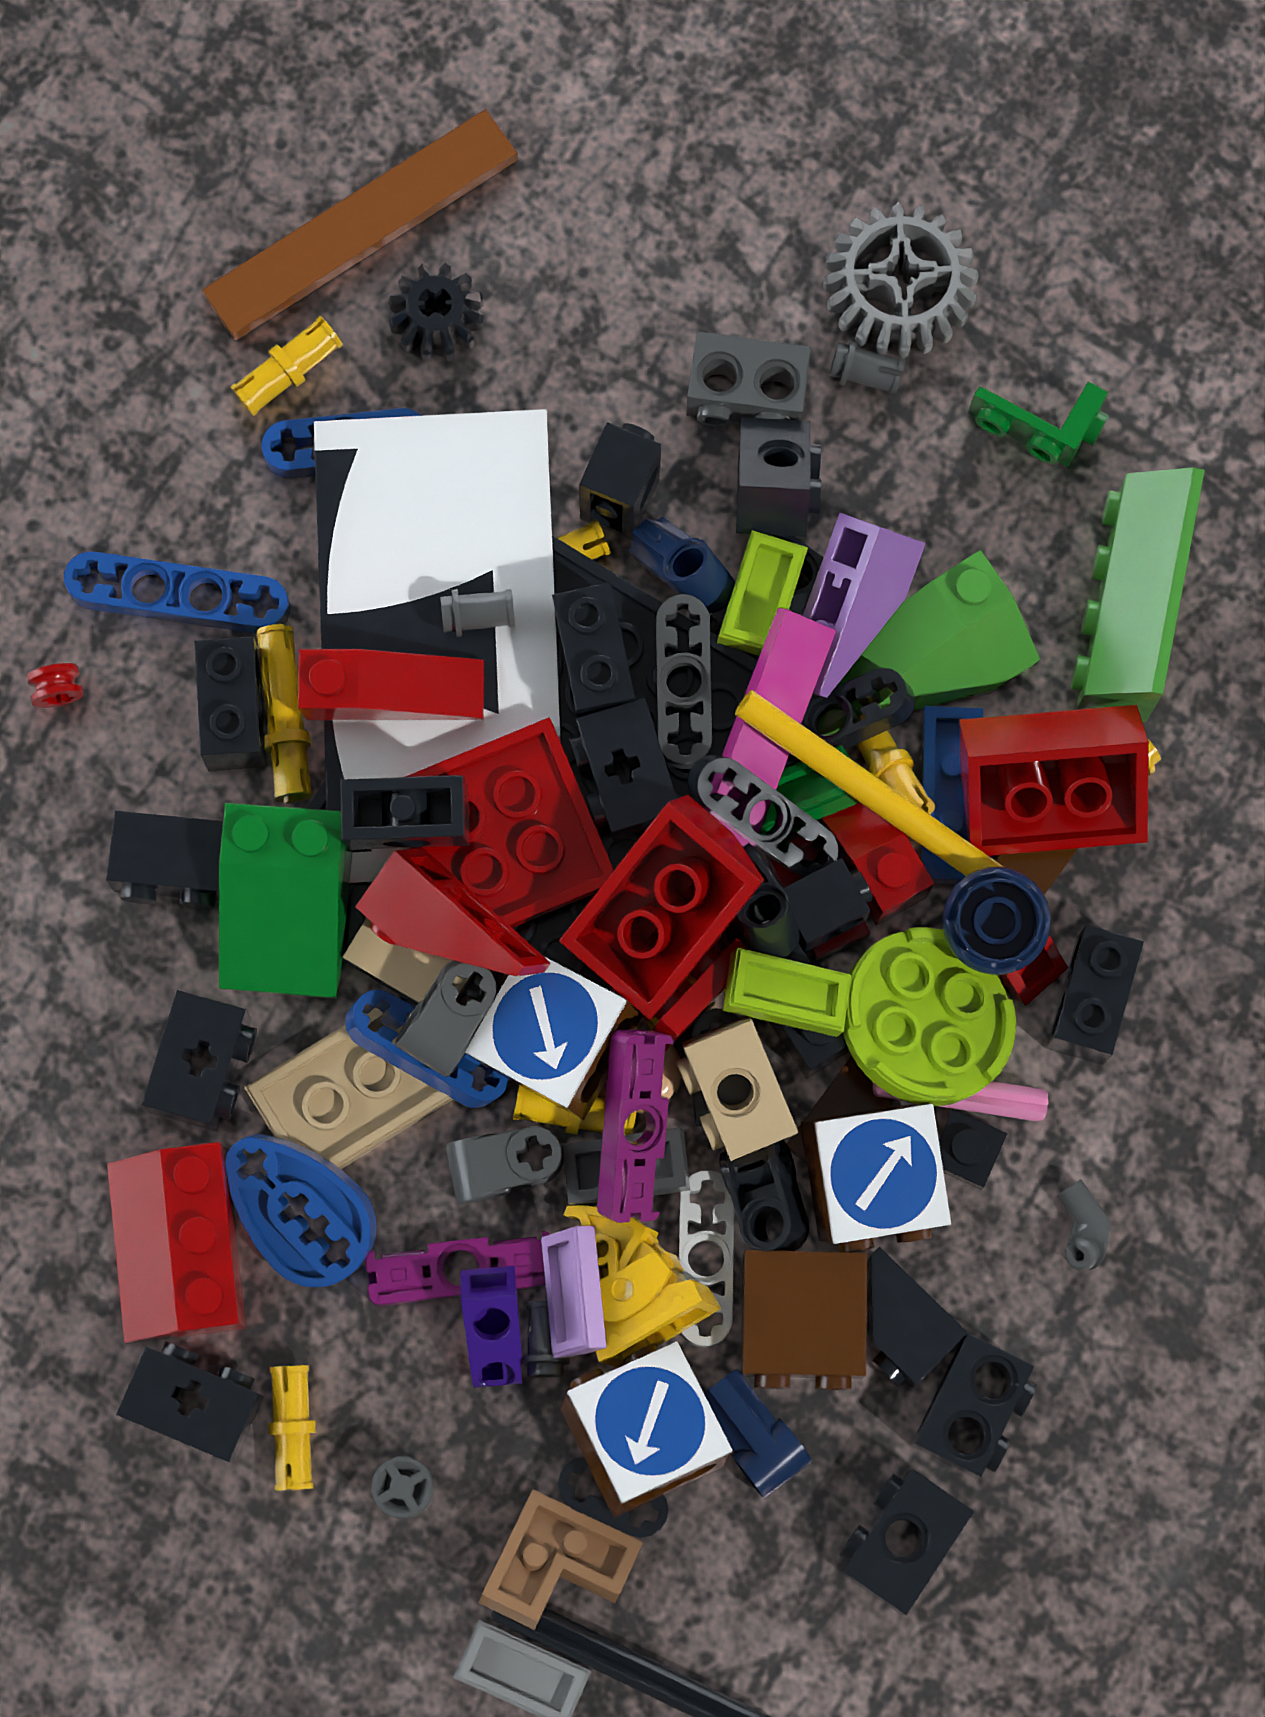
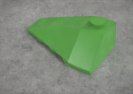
M979 550L903 601L836 687L875 669L889 668L898 672L912 688L915 696L913 711L919 710L921 712L925 706H939V704L969 696L975 698L990 694L1039 663L1040 658L1014 596L983 552ZM887 687L879 691L881 700L877 704L882 709L891 705L890 695L893 692ZM813 693L811 699L818 695ZM858 700L851 703L852 706L858 711L860 716L863 715L860 710L863 706ZM832 709L826 712L818 724L819 734L829 736L838 733L846 722L845 711Z

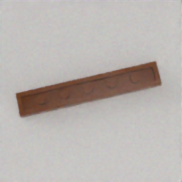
M484 109L202 289L203 296L231 337L236 341L518 161L517 151L488 111Z

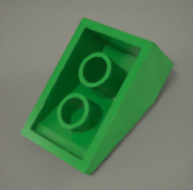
M225 803L219 860V989L339 998L353 851L349 850L342 841L341 811Z

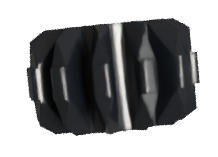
M446 262L439 268L438 275L430 276L429 268L421 264L418 267L419 281L416 282L409 277L401 276L398 284L402 294L390 295L389 310L395 313L389 319L390 330L394 334H403L400 341L401 347L406 353L421 345L422 360L428 363L434 357L435 350L443 349L444 357L451 362L455 358L454 344L471 350L475 344L471 331H479L484 328V316L478 312L484 306L483 295L479 291H470L472 279L467 273L452 280L451 266ZM445 308L447 315L442 317L438 313ZM431 309L435 313L431 314L428 318L426 311Z

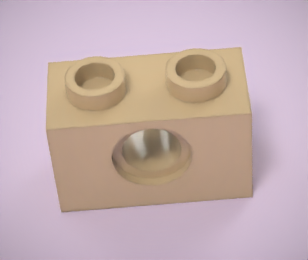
M743 1016L681 1042L687 1057L676 1061L689 1094L702 1091L710 1113L699 1118L713 1151L725 1146L727 1154L732 1161L799 1133L750 1017ZM731 1074L745 1076L751 1085L748 1097L742 1103L736 1105L725 1104L717 1097L719 1083L723 1078Z

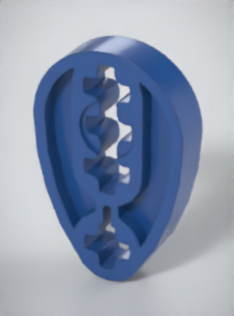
M253 1134L242 1138L232 1145L227 1152L225 1167L233 1203L241 1223L255 1247L279 1275L301 1286L325 1287L344 1280L365 1262L376 1238V1216L367 1194L344 1171L318 1153L289 1140L263 1134ZM245 1149L251 1154L261 1149L266 1154L267 1158L262 1164L267 1172L266 1176L259 1171L252 1175H248L243 1167L248 1161L243 1153ZM286 1193L291 1197L303 1193L309 1200L304 1207L305 1213L312 1219L323 1215L330 1222L324 1230L326 1235L333 1241H337L342 1237L349 1241L351 1245L345 1252L351 1260L349 1264L342 1258L334 1263L328 1260L325 1254L331 1247L323 1238L318 1237L313 1241L307 1239L304 1233L308 1230L309 1224L304 1217L298 1215L290 1219L284 1212L289 1205L287 1198L284 1196Z

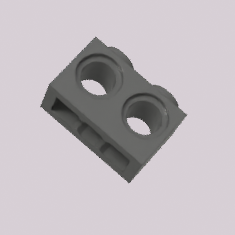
M696 332L686 416L697 417L698 422L712 427H726L731 422L741 423V417L801 420L811 347ZM721 374L730 378L734 386L727 391L716 392L709 389L704 381L712 375ZM779 382L787 386L791 394L786 398L775 400L767 397L761 388L767 383Z

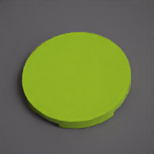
M917 927L908 928L906 931L887 936L867 949L850 969L848 974H851L843 1035L849 1051L858 1066L882 1090L896 1098L917 1105H950L968 1099L981 1091L1000 1074L1011 1055L1016 1035V1015L1013 999H1008L1006 991L997 975L984 974L963 964L949 948L943 930Z

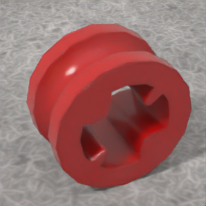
M58 663L43 666L29 672L26 675L27 683L36 689V692L31 695L32 705L38 708H50L67 705L81 699L84 696L83 688L81 685L75 684V679L80 675L78 666L73 663Z

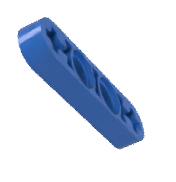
M83 552L74 556L67 563L64 571V584L72 600L79 606L91 610L256 633L259 628L268 625H285L290 615V602L284 587L277 580L266 576L101 552ZM91 568H98L102 579L119 582L118 571H125L121 580L122 598L116 599L117 592L114 586L106 584H95L93 592L86 593L82 583L77 581L78 577H88ZM145 575L158 576L165 582L163 595L152 603L140 602L133 596L135 582ZM202 583L215 584L222 590L220 604L210 611L197 610L190 604L192 591ZM239 587L240 599L250 602H258L262 593H270L273 604L278 605V608L268 609L265 618H257L254 607L236 603L237 615H229L233 607L232 588Z

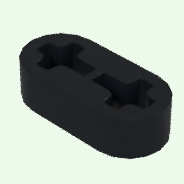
M584 1457L575 1458L570 1461L560 1472L558 1480L559 1495L566 1505L627 1535L638 1538L652 1536L661 1530L667 1520L669 1510L667 1499L664 1495L651 1501V1507L659 1511L656 1521L645 1520L640 1528L629 1524L631 1518L629 1511L614 1518L606 1501L595 1495H588L584 1503L576 1501L573 1498L575 1488L568 1484V1479L572 1472L582 1475L586 1468L589 1467Z

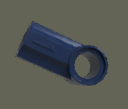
M665 517L657 520L646 518L632 532L633 543L629 550L631 556L675 592L696 597L705 605L709 614L720 610L729 602L735 585V579L704 540L691 538Z
M738 1369L725 1376L704 1393L734 1452L731 1454L733 1460L763 1499L767 1498L813 1462L793 1432L781 1418L776 1420Z

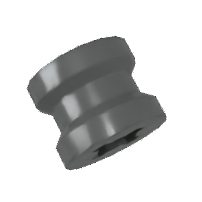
M397 1456L386 1460L377 1468L372 1479L371 1492L375 1504L382 1512L394 1518L410 1519L420 1515L429 1507L434 1497L435 1483L431 1472L423 1463L411 1457Z

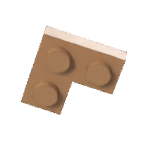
M533 1489L487 1582L479 1603L534 1630L559 1577L616 1603L643 1542L579 1513L569 1506Z

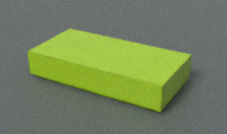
M753 530L751 531L717 643L760 656L777 609L789 610L808 547Z
M736 948L730 954L722 1011L837 1037L844 1032L851 974Z

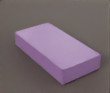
M575 1226L542 1237L553 1358H572L606 1348L594 1226Z

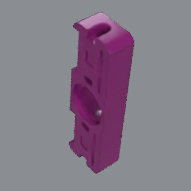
M617 1030L613 1032L610 1039L597 1211L600 1215L618 1223L629 1222L630 1217L641 1222L654 1221L660 1213L652 1209L656 1158H664L669 1098L661 1095L665 1044H673V1039L669 1035L655 1030ZM642 1110L646 1116L645 1131L637 1140L628 1142L624 1135L625 1121L634 1111Z
M542 1231V1237L550 1235L547 1231ZM537 1236L493 1241L492 1246H489L488 1237L428 1244L429 1253H425V1249L381 1254V1259H376V1254L373 1250L368 1253L365 1259L369 1278V1298L378 1307L460 1298L461 1286L450 1283L444 1274V1264L447 1258L457 1252H467L473 1255L478 1262L479 1269L515 1266L517 1291L546 1287L542 1241L537 1240Z

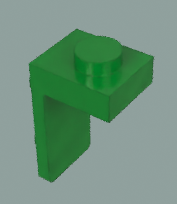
M1088 381L1061 429L980 386L972 398L968 413L976 418L975 421L978 426L986 432L997 437H1005L1007 434L1025 444L1026 450L1036 459L1051 465L1058 462L1069 467L1083 441L1093 446L1103 430L1109 415L1102 412L1101 409L1108 392Z

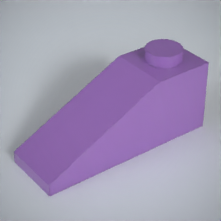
M839 513L803 613L804 617L836 630L813 693L827 698L903 603L926 543Z

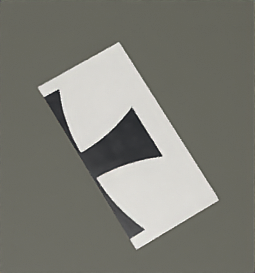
M547 409L314 421L321 649H365L484 660V720H324L327 810L341 811L340 779L405 777L550 717L561 743L556 621L552 594H554ZM456 589L458 590V595L502 592L511 589L515 626L462 631V637H456V632L444 633L440 597L452 596L451 590ZM410 848L353 850L349 883L373 882L394 850Z

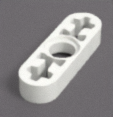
M705 1170L689 1177L690 1190L680 1193L679 1262L684 1269L683 1274L686 1276V1281L692 1279L708 1287L721 1283L724 1284V1296L712 1293L722 1308L714 1313L722 1315V1325L713 1326L710 1336L707 1337L699 1336V1329L696 1325L681 1332V1335L687 1342L700 1348H709L721 1343L727 1337L733 1320L734 1206L722 1175L715 1171ZM702 1183L713 1184L714 1193L724 1195V1204H717L713 1208L712 1226L725 1224V1235L713 1231H699L691 1235L688 1234V1223L701 1225L700 1205L690 1203L689 1196L690 1194L699 1193ZM710 1242L717 1245L722 1251L724 1263L716 1274L700 1276L691 1269L688 1255L690 1250L698 1243Z

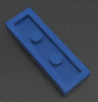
M925 706L922 725L921 785L935 804V809L930 815L968 841L961 778L959 719L983 718V708ZM920 845V860L935 884H957L966 877Z

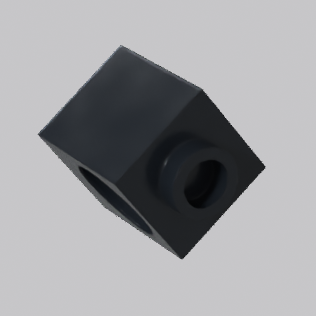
M842 858L783 888L788 896L800 930L798 944L804 953L866 922L871 911L867 903L873 900V896L866 880L857 868L849 872Z

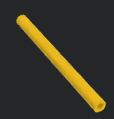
M749 691L740 702L735 711L736 716L963 875L967 876L972 872L988 867H1004L755 691Z

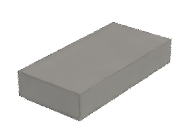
M479 1620L453 1678L539 1717H572L591 1670Z

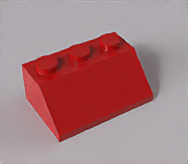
M1137 705L959 719L961 778L968 842L988 856L1148 843L1149 741Z
M686 795L672 800L665 805L559 942L651 1020L760 887L764 879L734 833L693 798Z
M221 1142L158 1149L107 1164L125 1344L246 1329L234 1207L225 1167L228 1150Z

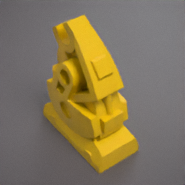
M571 1205L566 1207L564 1216L575 1221L580 1220L582 1226H594L606 1339V1348L595 1351L599 1362L616 1368L625 1365L623 1360L631 1353L651 1344H656L658 1347L722 1309L708 1286L692 1279L686 1281V1276L683 1274L684 1269L677 1256L668 1251L666 1252L658 1244L659 1241L656 1238L659 1232L631 1217L630 1221L625 1223L612 1221L600 1215L595 1206Z

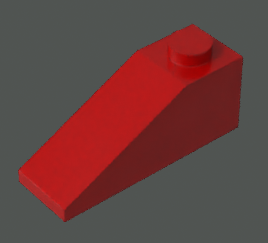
M299 649L298 709L306 720H484V660L365 649Z
M858 803L816 820L831 831L836 838L838 844L837 860L842 858L849 872L857 868L866 880L873 896V900L867 903L871 910L869 915L876 926L928 897L935 883L906 834L868 807Z
M424 848L394 850L356 905V908L371 921L369 926L373 933L392 945L516 977L544 973L551 964Z

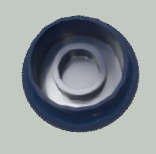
M988 867L970 873L952 889L944 906L942 923L944 936L949 948L963 964L984 974L1004 975L1026 967L1041 953L1049 937L1051 914L1043 892L1029 877L1010 868Z

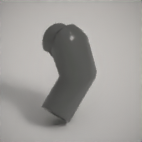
M1080 1179L1058 1194L1057 1197L1074 1220L1065 1249V1258L1072 1268L1085 1271L1097 1268L1105 1258L1112 1224L1087 1186Z

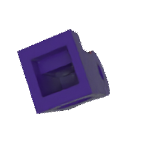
M515 1266L460 1270L461 1305L473 1388L522 1384V1351Z

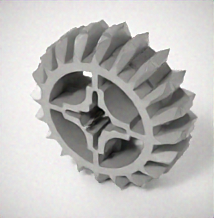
M898 202L892 207L891 217L885 218L882 211L875 206L869 214V225L855 217L850 222L849 231L851 235L840 233L835 238L834 248L837 252L827 255L825 268L831 273L824 277L823 289L833 294L828 299L827 304L830 313H843L838 324L841 332L855 327L859 328L855 338L858 347L866 344L871 337L878 340L876 352L879 354L886 353L888 344H898L899 355L902 358L907 357L911 343L914 342L926 354L932 349V336L946 344L952 337L953 331L951 326L961 328L966 323L968 314L964 309L974 306L977 295L970 288L977 284L978 271L968 267L974 258L972 248H958L963 238L961 230L957 229L946 234L943 233L946 223L943 214L934 218L929 223L924 221L925 209L922 205L914 210L913 217L904 216V209ZM890 246L889 257L884 261L869 263L868 269H856L867 255L877 249ZM911 247L927 254L934 261H926L916 257ZM897 262L900 264V275H903L904 283L908 284L904 300L901 295V286H898L897 278L893 277ZM933 292H946L941 301L933 308L919 315L911 316L914 302L923 298H932ZM866 300H877L884 303L890 310L891 315L879 311Z

